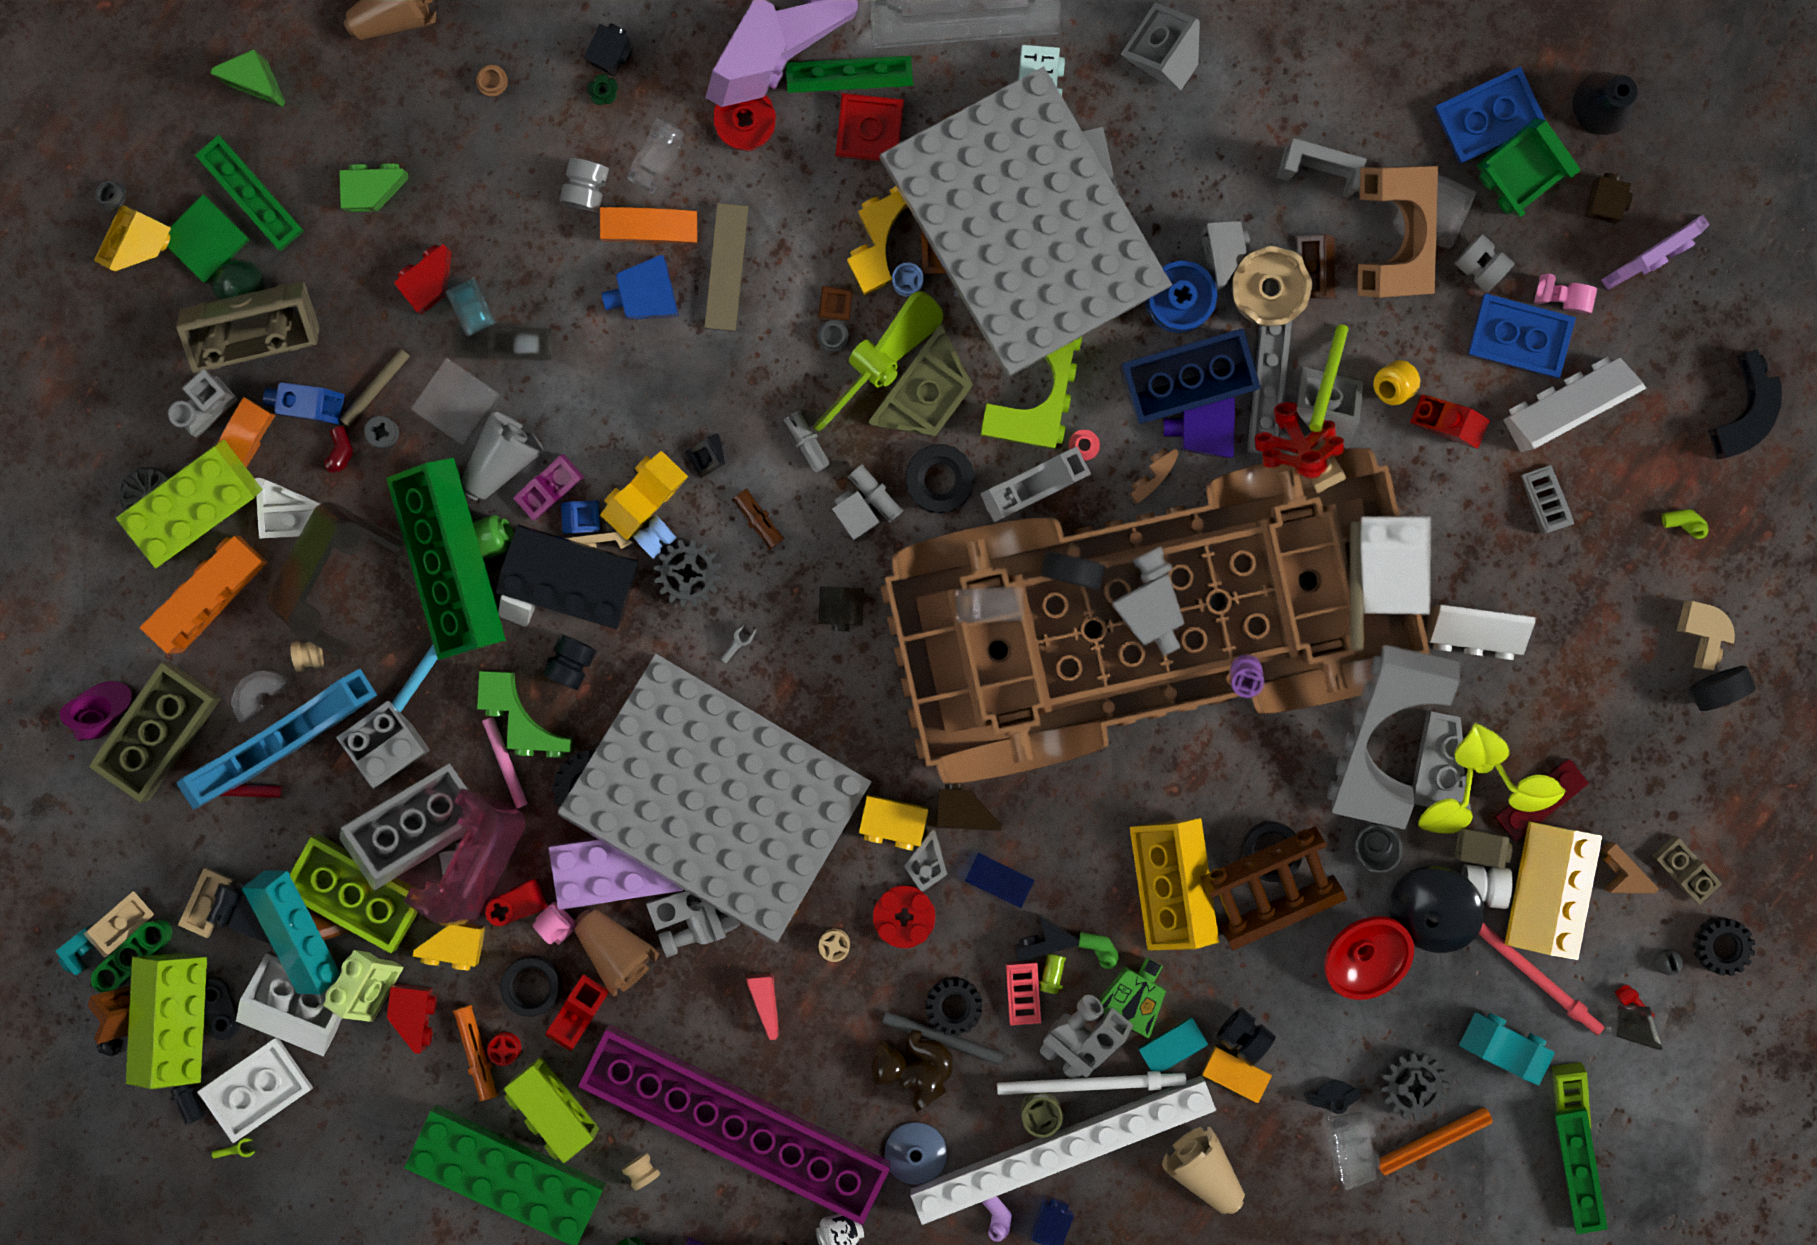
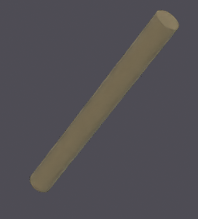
M1362 522L1350 523V650L1353 651L1363 650Z

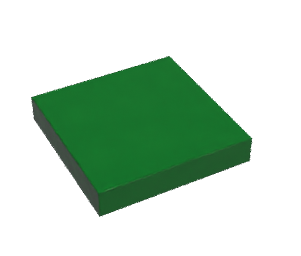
M203 194L170 227L171 229L168 234L171 237L167 247L203 283L207 284L250 239Z

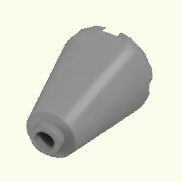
M492 412L484 425L461 478L464 493L474 500H478V498L487 499L540 455L543 450L541 442L532 433L527 436L521 430L523 425L501 412Z

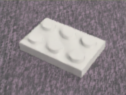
M275 1038L199 1090L198 1094L232 1143H235L309 1092L313 1087L280 1039Z

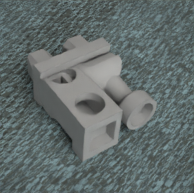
M203 369L182 388L191 399L188 402L178 401L173 403L169 408L168 417L172 424L184 427L191 436L193 435L195 438H198L236 404L239 399L219 377H212Z
M685 890L650 900L646 904L656 931L686 920L688 929L672 935L670 931L658 934L667 958L678 953L677 947L695 942L708 944L726 938V933L741 925V923L724 913L719 914L716 908Z
M1089 994L1085 995L1077 1003L1078 1011L1072 1016L1064 1014L1052 1024L1040 1049V1053L1048 1060H1053L1057 1055L1062 1057L1066 1061L1062 1069L1071 1079L1078 1078L1081 1075L1087 1078L1093 1069L1097 1068L1126 1041L1133 1027L1131 1022L1111 1007L1104 1014L1103 1018L1089 1031L1083 1025L1087 1020L1095 1021L1104 1011L1101 1002Z

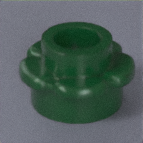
M599 74L594 77L593 81L588 83L587 93L591 95L593 103L597 105L611 104L617 98L616 91L618 90V85L613 78H608L605 74ZM601 87L606 88L604 93L600 92Z

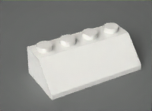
M1608 356L1591 365L1594 371L1584 376L1580 371L1564 380L1566 386L1557 391L1552 386L1538 393L1536 396L1539 400L1528 406L1526 401L1512 407L1509 409L1511 415L1503 420L1520 452L1532 450L1645 390L1644 383L1621 358L1611 361Z

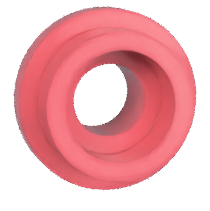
M1083 429L1075 432L1070 437L1068 448L1070 450L1078 447L1084 461H1088L1099 452L1100 442L1094 432ZM1082 439L1088 440L1090 443L1089 450L1082 451L1078 446L1079 441Z

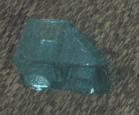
M475 278L446 291L467 336L496 323Z

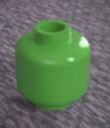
M493 514L473 522L483 560H490L508 552L514 531L507 519H502Z

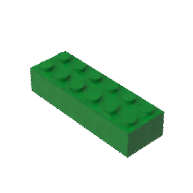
M449 458L424 463L387 477L386 480L437 659H445L506 641L455 459Z
M435 1105L430 1111L404 1167L415 1174L569 1245H578L606 1185L605 1182L439 1105Z

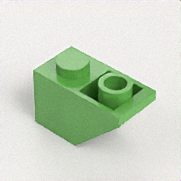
M361 164L349 165V170H340L341 209L345 212H378L408 180V173L403 168L399 169V164H380V169H368L367 165Z

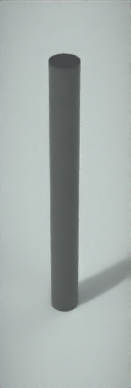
M887 1011L882 1020L883 1024L908 1033L913 1030H920L922 1038L940 1041L945 1046L998 1065L1001 1064L1004 1055L1002 1052L951 1034L950 1036L945 1035L944 1032H939L935 1028Z

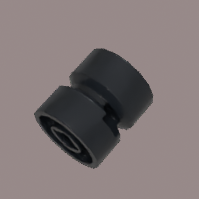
M560 633L553 648L556 655L555 657L548 658L542 674L564 686L579 690L585 677L583 668L590 667L597 650Z
M1240 1007L1225 1021L1219 1029L1216 1038L1229 1049L1236 1048V1055L1251 1067L1265 1055L1275 1041L1276 1036L1264 1025L1256 1026V1019L1244 1008ZM1246 1032L1247 1034L1242 1039L1241 1035Z

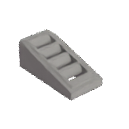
M1552 465L1520 475L1540 534H1546L1574 524ZM1547 476V483L1533 487L1531 481ZM1551 488L1553 494L1538 499L1536 493ZM1555 500L1557 506L1546 510L1542 509V504ZM1559 512L1561 518L1550 522L1547 521L1546 516Z

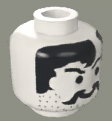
M840 1214L823 1218L820 1221V1227L816 1228L819 1245H859V1239L864 1238L862 1225Z

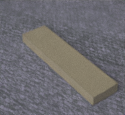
M717 203L705 329L732 332L737 330L749 206Z

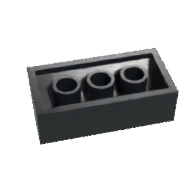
M518 524L502 566L496 593L618 629L625 615L639 561Z

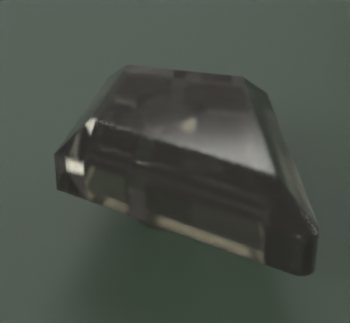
M1618 1006L1616 1036L1662 1050V1044L1650 1007Z

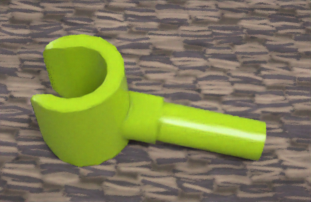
M249 1136L243 1137L236 1145L212 1151V1157L215 1159L232 1154L250 1157L255 1153V1150L245 1152L242 1150L241 1144L253 1139Z

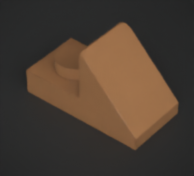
M1608 841L1600 849L1606 856L1603 862L1614 873L1621 872L1604 888V891L1610 893H1656L1659 890L1616 843Z

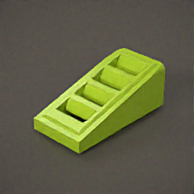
M1577 1062L1552 1066L1556 1111L1585 1106L1591 1129L1588 1077L1583 1063ZM1579 1088V1091L1564 1093V1090ZM1581 1102V1104L1565 1106V1103Z

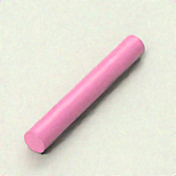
M491 717L483 720V725L516 809L527 805L528 802L495 718Z

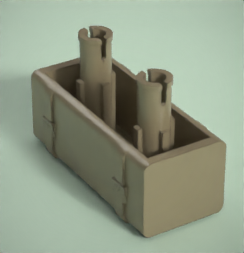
M303 280L290 284L283 283L277 285V287L209 303L201 302L196 306L180 309L177 331L193 373H198L203 369L215 370L223 366L317 345L319 324Z

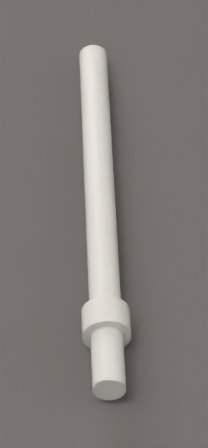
M1147 1071V1075L997 1082V1094L1009 1095L1148 1087V1091L1161 1090V1087L1185 1086L1186 1074H1160V1071Z

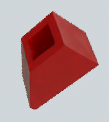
M435 244L428 248L422 254L423 260L415 266L409 264L397 274L399 278L393 282L420 315L426 313L447 295L452 252L444 244L439 247Z
M1424 394L1421 395L1410 420V423L1475 449L1479 448L1490 422L1489 419L1472 408Z
M395 983L390 987L387 1019L410 1049L416 1054H421L426 1046L431 1045L433 1027H428L429 1015H434L437 997L432 996L433 987Z

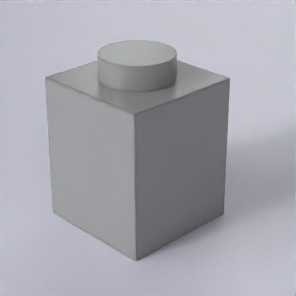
M848 490L834 500L837 506L832 508V510L853 540H856L880 523L858 491L852 494Z

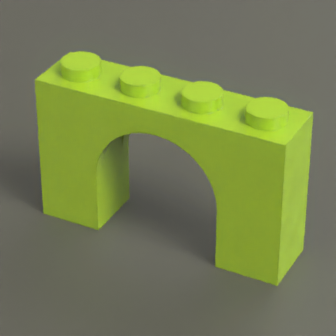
M1082 337L1044 357L1053 373V388L1050 396L1044 403L1027 410L986 404L980 436L1051 450L1056 448V443L1062 444L1065 425H1060L1062 412L1068 413L1071 395L1066 394L1068 381L1074 382L1077 364L1071 363L1073 351L1080 350Z

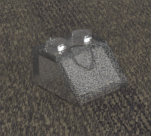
M1363 1111L1326 1117L1334 1176L1344 1191L1376 1180V1170L1380 1169V1159L1377 1150L1373 1151L1371 1139L1376 1138L1373 1120H1368Z

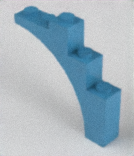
M358 669L339 679L323 692L264 731L202 768L183 777L176 784L194 810L231 789L233 790L255 778L273 763L292 754L314 737L339 724L377 696L361 669Z

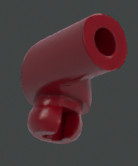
M344 426L329 430L335 447L329 457L325 458L324 467L330 473L340 472L345 469L353 455V448Z

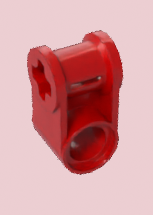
M534 878L493 898L486 906L485 915L492 925L504 926L522 917L526 918L536 914L549 906L537 879ZM496 903H499L501 907L507 906L508 911L505 913V918L502 919L501 915L495 916L493 914V911L497 908Z

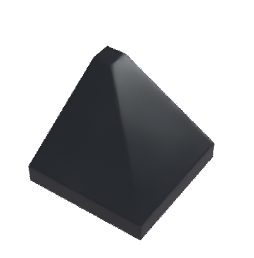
M718 433L707 437L685 451L700 479L725 464L721 439Z

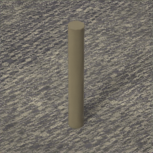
M400 348L339 419L349 427L408 360L410 355Z

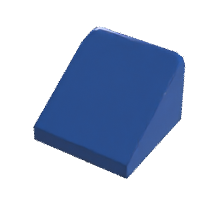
M599 500L561 503L563 534L601 532Z

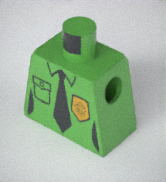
M1146 957L1139 972L1125 966L1098 999L1103 1006V1013L1106 1014L1111 1007L1133 1024L1132 1030L1149 1038L1166 993L1165 988L1155 982L1163 966Z

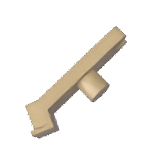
M617 531L565 538L597 548L596 543L617 541L621 549L634 543L630 539L626 540Z

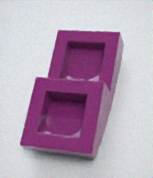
M561 454L539 476L534 477L519 491L513 499L535 521L577 485L584 476L564 454Z

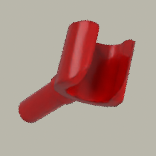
M1624 985L1615 991L1618 1000L1624 1007L1633 1002L1634 1006L1649 1020L1655 1017V1014L1642 1002L1637 991L1632 989L1631 986Z

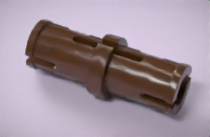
M747 488L731 500L748 521L746 525L749 529H754L768 550L785 539L768 516L770 514L767 510L763 511Z

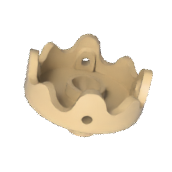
M1275 246L1263 247L1248 254L1239 263L1231 281L1232 298L1238 311L1247 320L1263 327L1281 326L1294 320L1307 307L1312 289V279L1302 257L1294 251ZM1266 279H1273L1278 283L1279 292L1277 295L1268 296L1263 292L1262 283Z

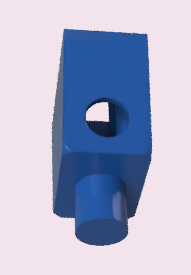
M659 255L617 273L616 278L619 288L601 292L605 310L624 307L628 320L679 316L664 255Z
M280 382L278 389H265L263 404L265 407L275 408V414L340 425L341 420L339 418L342 416L345 394L325 388Z

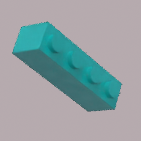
M264 870L242 887L296 993L321 995L337 981L341 973L288 871Z

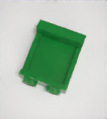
M1534 118L1476 165L1482 173L1479 175V179L1483 185L1490 191L1493 189L1498 195L1499 199L1496 202L1502 211L1507 215L1511 213L1520 218L1525 214L1523 210L1561 178L1564 176L1572 178L1581 170L1548 122L1539 118Z

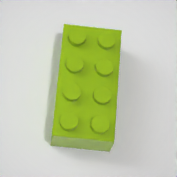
M223 439L116 517V520L156 569L251 501L263 489Z
M319 834L310 837L290 873V877L306 907L389 953H393L398 949L428 895L397 877L374 891L348 851Z
M186 953L132 957L126 1084L156 1089L201 1083L207 957Z

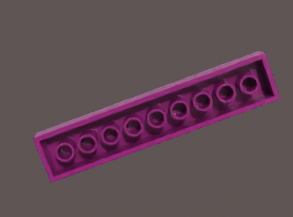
M609 1025L605 1030L578 1086L861 1225L864 1224L891 1169V1161L612 1025Z

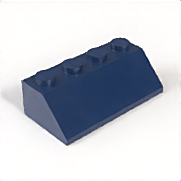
M1244 328L1124 362L1119 366L1128 399L1139 424L1261 389Z

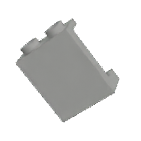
M1293 138L1284 149L1276 178L1289 181L1297 173L1299 165L1346 178L1347 182L1343 196L1349 198L1356 191L1359 192L1360 167H1365L1367 159Z

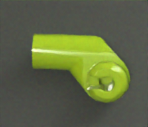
M1692 509L1662 513L1664 528L1681 526L1696 539L1705 538L1709 532L1707 522Z

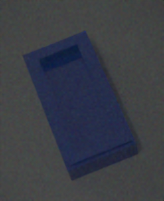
M979 852L965 878L966 882L1019 908H1022L1035 881L1033 878Z

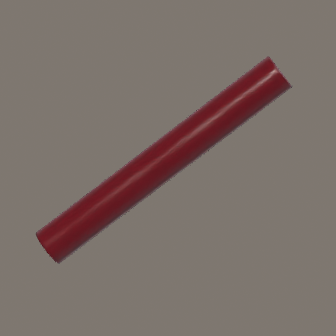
M242 784L220 796L281 798L282 786Z

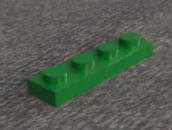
M911 56L786 63L788 93L913 86Z
M217 135L195 155L279 251L286 248L304 232L302 227L222 136Z
M1584 1106L1554 1112L1574 1230L1577 1235L1607 1230L1587 1109Z

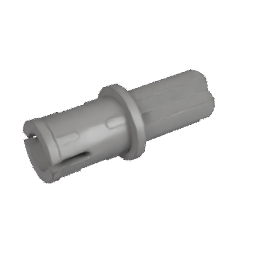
M801 410L792 413V417L788 416L783 421L787 424L797 442L796 448L801 449L814 472L825 469L829 465V460L816 440L818 438L817 433H812Z

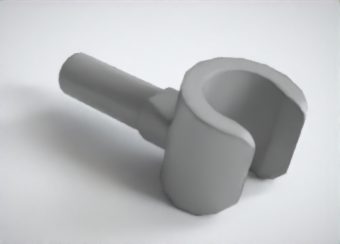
M746 621L740 623L735 631L734 641L721 657L723 662L727 663L738 648L742 645L750 644L754 638L756 629L751 635H746L742 632Z

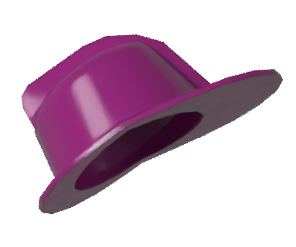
M107 681L99 683L63 705L60 710V720L65 726L71 728L74 738L78 742L85 739L94 740L102 738L110 732L114 719L130 706L132 692L127 685L121 682Z

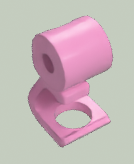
M1540 275L1534 304L1562 302L1563 310L1581 314H1592L1597 294L1596 287L1580 283H1570L1568 286H1555V275Z
M557 901L552 902L548 908L541 912L532 924L536 932L550 945L554 941L560 945L574 932V928L577 925L565 909L558 910Z

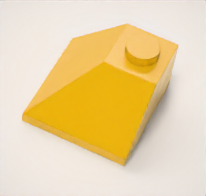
M122 205L119 207L94 261L113 271H118L155 258L160 251L163 252L168 246L171 237L168 233L171 228Z

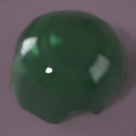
M243 259L223 264L215 273L212 281L214 295L218 300L264 289L261 271L254 263Z

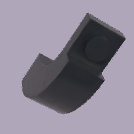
M1758 349L1737 355L1747 387V402L1743 412L1734 421L1708 430L1717 460L1741 454L1756 446L1771 431L1778 418L1782 402L1780 377L1775 376L1767 379L1765 374L1768 372L1767 362L1763 355H1759Z

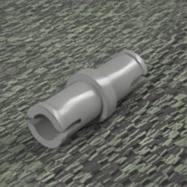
M863 464L847 476L864 494L866 503L869 504L871 502L888 524L904 511L885 491L886 486L883 483L879 484Z

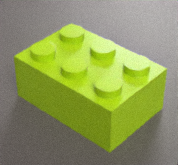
M541 1056L512 1078L504 1088V1091L507 1093L505 1099L508 1104L516 1111L518 1109L521 1110L527 1118L525 1124L534 1135L540 1134L547 1142L544 1145L547 1152L555 1160L560 1158L563 1163L568 1161L594 1140L600 1129Z

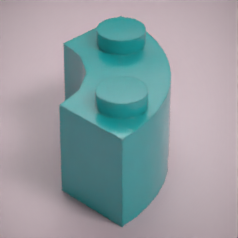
M1475 1012L1459 1046L1539 1086L1556 1053L1545 1047L1547 1040L1531 1032L1526 1037L1506 1027L1507 1020L1489 1012L1487 1017Z

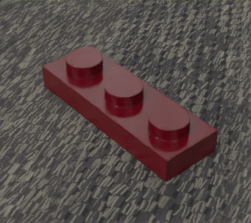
M1566 759L1546 775L1557 780L1561 787L1565 789V793L1559 801L1546 809L1534 812L1520 811L1509 804L1494 816L1513 841L1516 842L1526 834L1528 821L1540 823L1589 784L1570 759Z

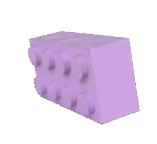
M598 838L553 844L549 847L558 910L684 890Z

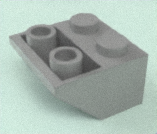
M390 701L385 702L336 737L373 789L380 787L430 751L413 725Z

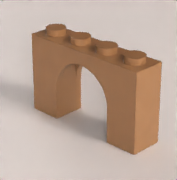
M1438 166L1360 167V200L1393 201L1402 212L1405 233L1400 249L1388 261L1358 264V296L1394 297L1435 293Z

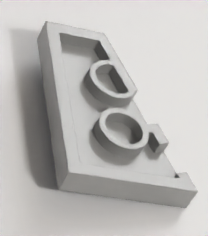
M1427 711L1412 783L1414 804L1430 807L1434 803L1447 798H1453L1459 803L1462 802L1467 775H1465L1464 767L1456 762L1454 756L1457 746L1463 740L1461 717ZM1468 804V806L1466 807L1469 810H1471L1470 804Z

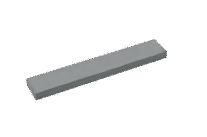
M1266 279L1263 282L1262 290L1268 296H1275L1279 292V285L1273 279ZM1292 321L1276 327H1263L1259 325L1255 370L1261 389L1252 392L1246 453L1262 454L1261 451L1255 449L1254 437L1258 433L1268 432L1273 434V436L1280 437L1281 428L1275 422L1274 407L1284 403Z

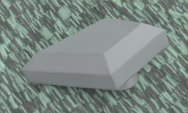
M934 829L930 831L921 843V846L917 848L904 865L921 892L948 875Z

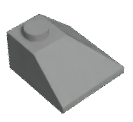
M1155 2L1121 55L1159 82L1182 90L1198 66L1200 21L1195 17Z
M1241 221L1209 223L1200 232L1207 271L1215 281L1217 292L1225 286L1246 254V247H1250L1247 228L1242 229Z
M1302 367L1297 412L1309 428L1324 372ZM1336 375L1324 420L1335 422L1336 436L1344 439V448H1350L1360 422L1363 381Z

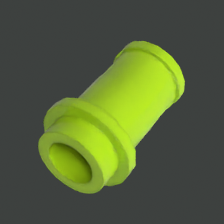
M1049 953L1046 954L1042 980H1039V990L1058 994V990L1062 989L1060 981L1066 957Z

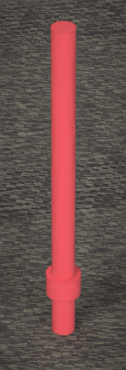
M1483 922L1478 935L1565 1008L1566 1014L1575 1022L1580 1021L1596 1036L1604 1030L1605 1026L1587 1012L1588 1007L1578 999L1573 1000L1512 946L1504 945L1505 940Z

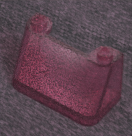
M461 788L455 803L460 805L463 810V818L460 817L457 823L467 830L439 884L428 880L425 885L427 888L423 890L410 888L404 900L406 904L432 922L444 926L473 924L479 919L525 828L524 814L515 807Z

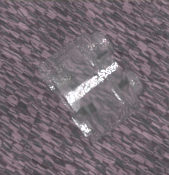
M275 670L252 672L242 678L235 687L234 694L230 700L240 723L248 722L264 708L262 699L266 693L278 695L294 679L285 672Z

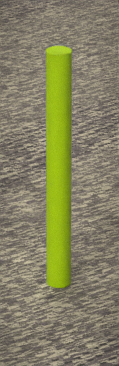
M1343 324L1336 326L1309 424V429L1314 432H1319L1322 429L1349 329Z

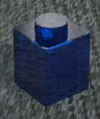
M1052 1198L1051 1202L1043 1199L1030 1231L1031 1241L1042 1245H1063L1074 1218L1073 1211L1068 1209L1070 1205L1056 1198Z

